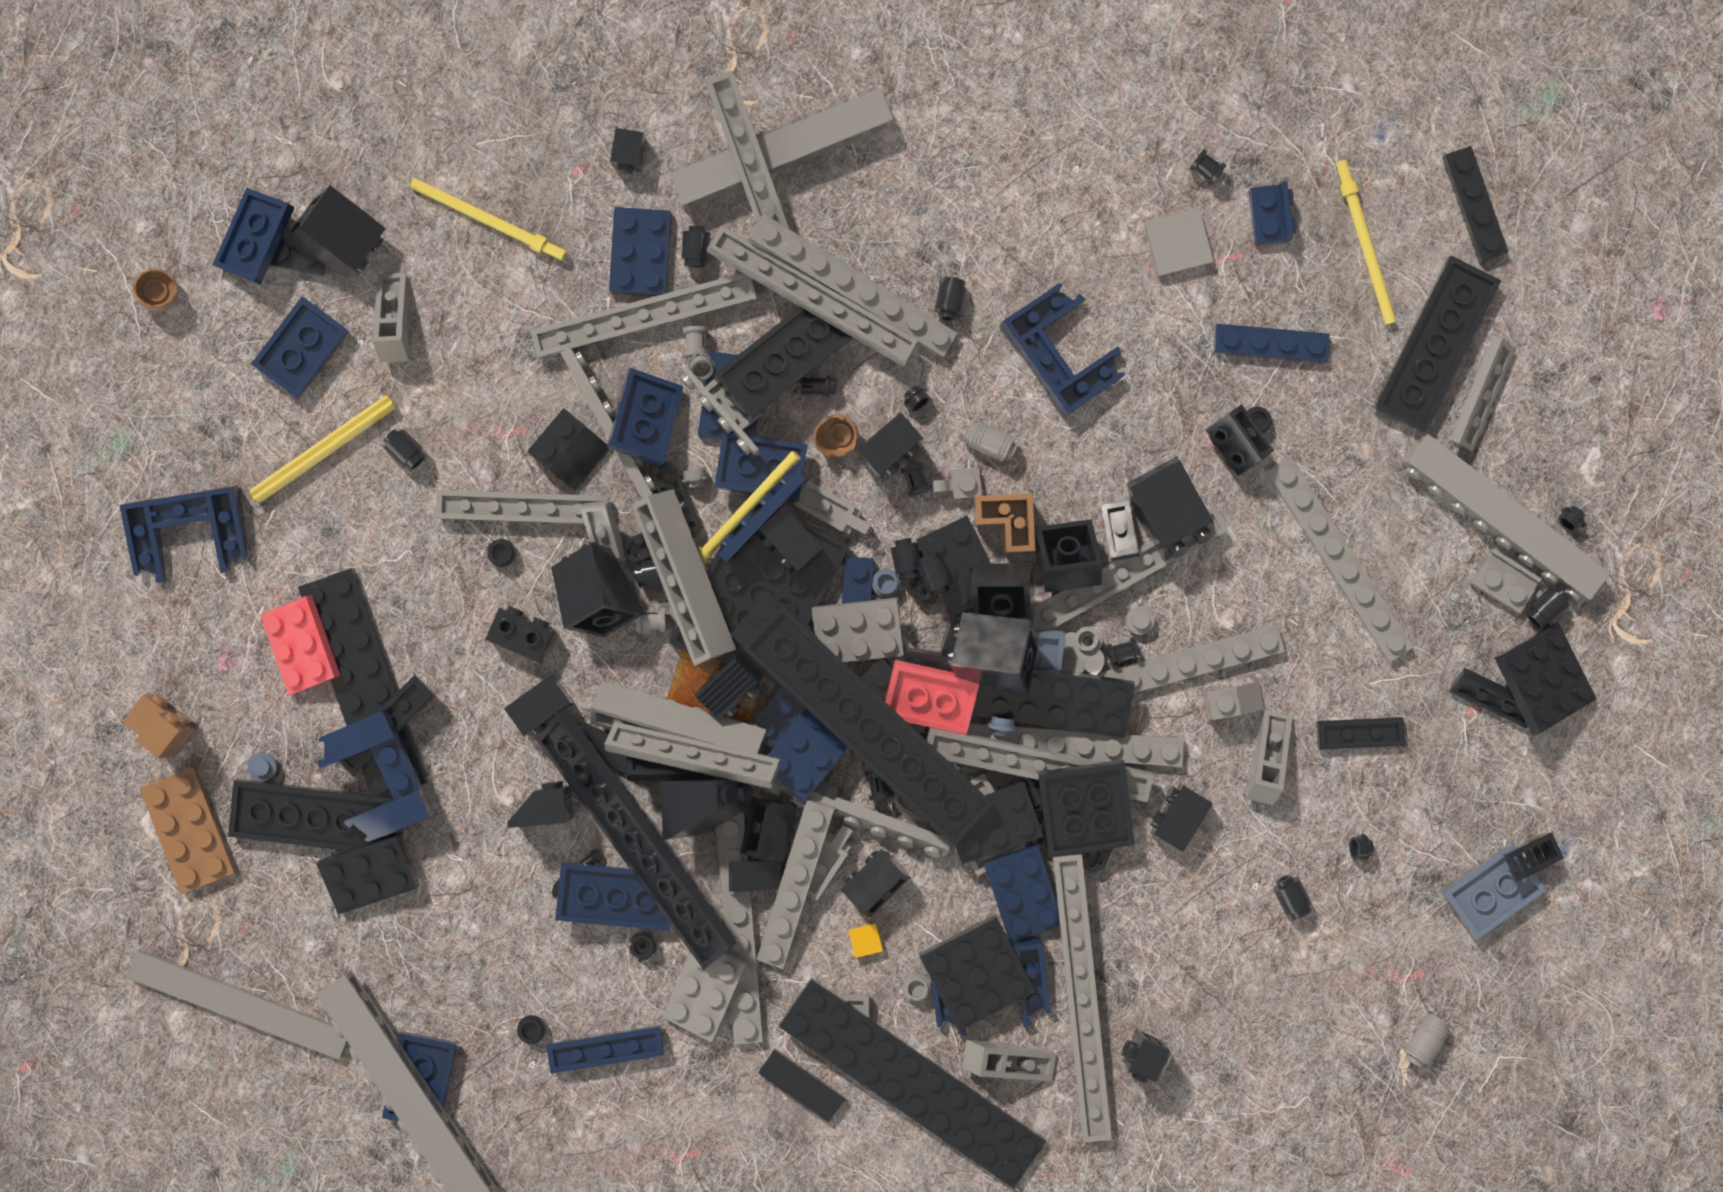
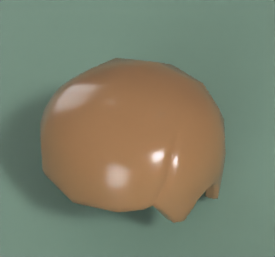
M150 268L141 272L134 281L133 294L139 305L148 311L160 312L174 304L178 295V288L171 274L162 269Z
M835 414L824 418L817 425L813 439L816 448L828 458L844 457L856 448L860 433L856 423L849 417Z

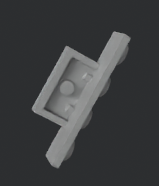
M683 364L680 367L683 374L680 379L690 390L695 388L701 394L699 401L709 412L714 409L720 416L717 421L727 433L733 431L739 438L736 443L746 455L751 452L756 458L760 454L759 449L743 431L759 419L763 412L749 421L715 380L704 387L691 370Z

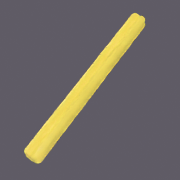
M389 396L379 399L250 490L252 498L258 503L266 500L396 408L393 400Z

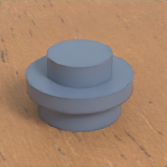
M891 569L879 570L872 579L873 590L881 597L895 595L900 588L898 574L896 575Z
M992 716V721L988 722V727L993 729V734L1000 736H1010V732H1016L1017 726L1014 725V718L1003 719Z
M268 753L255 754L248 762V772L254 780L267 781L276 774L277 762Z

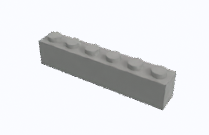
M674 489L649 495L633 504V511L693 665L719 658L736 650Z
M602 681L591 705L590 724L610 730L614 722L759 755H761L764 748L766 729L760 728L755 724H746L727 716L717 720L715 716L701 708H692L671 699L666 700L652 696L644 691L625 688L617 683Z

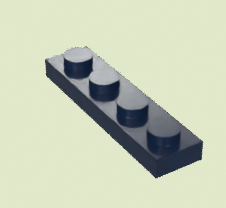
M1217 323L1215 325L1213 353L1326 363L1328 362L1330 333Z
M800 469L795 474L790 470L779 481L782 488L775 495L770 491L760 501L759 504L763 508L756 515L750 512L740 522L743 529L736 536L731 532L721 542L720 546L724 549L718 555L726 562L730 560L808 476Z
M661 1025L553 1042L546 1045L551 1074L665 1055Z

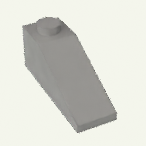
M406 272L378 274L373 329V344L380 363L408 361L410 331Z
M1267 709L1264 710L1249 772L1246 799L1274 805L1282 794L1293 716Z
M966 1040L962 1068L980 1077L1052 1082L1056 1053L996 1042Z

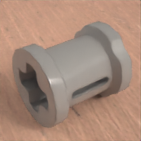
M688 326L683 328V333L686 334L684 357L691 358L693 355L698 356L701 353L709 355V351L706 350L705 333L708 332V327Z
M666 608L643 610L644 615L636 619L637 633H642L643 630L666 632Z

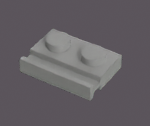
M1493 548L1490 549L1488 556L1482 562L1469 584L1514 613L1520 614L1542 579Z

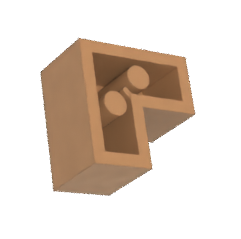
M1033 493L984 495L973 498L975 527L1003 526L1004 554L1033 553L1035 551Z
M157 693L155 695L144 694L122 722L139 735L135 741L155 757L176 756L197 729L190 724L192 720L186 714L180 711L176 713L169 708L168 705L170 703L163 696Z

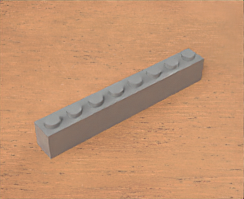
M873 88L865 89L857 94V98L847 101V99L838 100L831 105L832 108L823 112L817 109L805 115V119L796 123L795 120H790L779 126L780 129L771 133L769 131H762L756 134L770 176L893 127L894 119L881 88L873 90ZM729 146L727 151L716 154V152L708 153L700 158V162L692 165L690 163L681 164L674 169L675 172L670 173L685 211L743 188Z
M1429 434L1420 437L1401 462V465L1406 468L1405 472L1411 478L1417 481L1420 479L1429 485L1427 489L1432 494L1449 500L1453 510L1461 515L1466 513L1474 519L1473 524L1478 529L1486 533L1489 531L1497 537L1495 541L1508 550L1512 548L1520 554L1518 556L1520 561L1527 566H1535L1541 570V576L1552 584L1558 583L1565 589L1564 593L1570 599L1576 602L1579 600H1591L1611 574Z

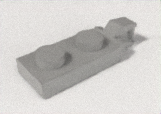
M806 480L801 489L799 502L795 501L793 503L797 508L841 532L850 534L855 529L867 535L871 528V524L859 518L862 512L856 509V506Z
M610 501L585 503L581 506L580 510L589 541L610 547L625 573V551Z
M843 824L837 835L830 832L826 837L808 896L815 901L819 899L849 853L851 845L846 843L854 829L846 824Z

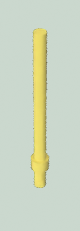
M1347 160L1336 163L1342 183L1340 185L1341 193L1347 199L1385 325L1396 322V318L1357 195L1359 188L1356 180L1353 181Z
M416 178L411 182V189L530 245V249L540 254L544 252L561 261L564 260L567 254L566 250L548 242V238L542 235H533Z
M791 451L705 546H700L697 549L703 566L712 559L711 555L720 546L721 542L740 525V522L753 511L760 501L801 459L796 452Z

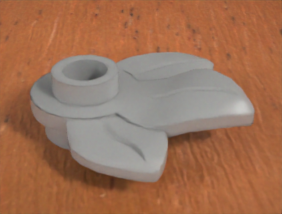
M1083 627L1077 633L1065 632L1064 657L1062 660L1063 671L1083 673L1087 670L1091 675H1098L1104 667L1105 658L1100 650L1103 642L1102 636L1097 629ZM1086 637L1093 638L1094 641L1091 646L1083 644Z

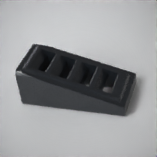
M1552 832L1541 834L1504 854V858L1515 881H1520L1564 859ZM1538 845H1540V847H1541V849H1542V851H1543V853H1544V855H1545V858H1544V859H1543V857H1542V855H1541V852H1540V850H1539V848H1538ZM1530 849L1533 850V852H1534V854H1535V856H1536V858H1537V860H1538L1537 863L1535 862L1534 857H1533V855H1532ZM1522 853H1525L1531 865L1530 867H1528ZM1517 856L1523 871H1520L1514 857Z

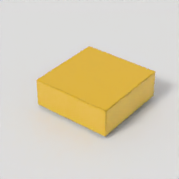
M876 922L848 929L855 958L883 951Z

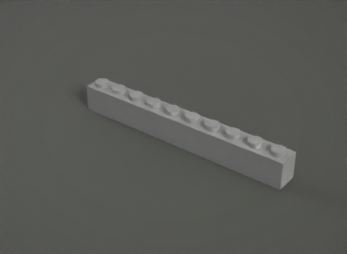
M352 970L316 994L318 1006L323 1013L330 1015L335 1023L333 1027L338 1036L347 1040L351 1046L349 1050L356 1062L363 1064L367 1070L366 1077L372 1086L379 1088L383 1094L382 1101L388 1110L395 1112L399 1118L398 1125L404 1134L411 1136L415 1142L414 1148L421 1159L427 1160L431 1166L430 1172L435 1181L439 1184L442 1183L447 1192H499Z

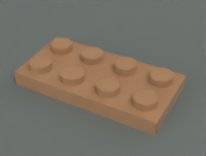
M196 767L139 788L181 895L237 873Z

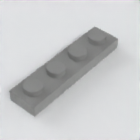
M1492 337L1489 346L1485 350L1484 359L1479 371L1474 376L1470 393L1463 403V409L1458 422L1453 427L1450 441L1463 451L1473 453L1514 354L1515 348L1503 338Z

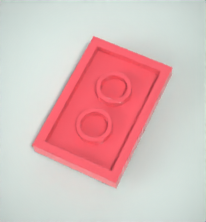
M312 595L305 596L260 615L288 695L297 694L340 676Z
M895 660L885 702L908 723L967 735L979 684L957 678L953 672Z

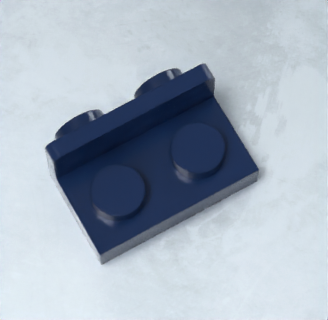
M1281 181L1279 185L1251 187L1248 191L1254 246L1289 242L1297 231L1295 216L1291 217L1290 206L1294 203L1292 188L1288 189V182Z

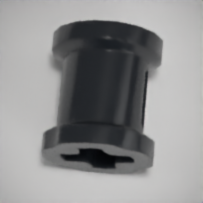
M1203 149L1189 170L1197 171L1208 179V184L1212 186L1227 165L1225 163L1220 164L1207 154L1206 149Z
M924 462L900 470L901 474H904L910 490L908 492L909 497L923 494L933 489L932 485H928L923 469L925 467Z
M1134 637L1129 638V641L1114 646L1112 644L1106 645L1109 661L1113 669L1118 668L1119 664L1133 660L1136 663L1141 661L1140 651Z
M873 770L865 772V777L869 779L871 791L869 801L894 797V792L890 791V786Z

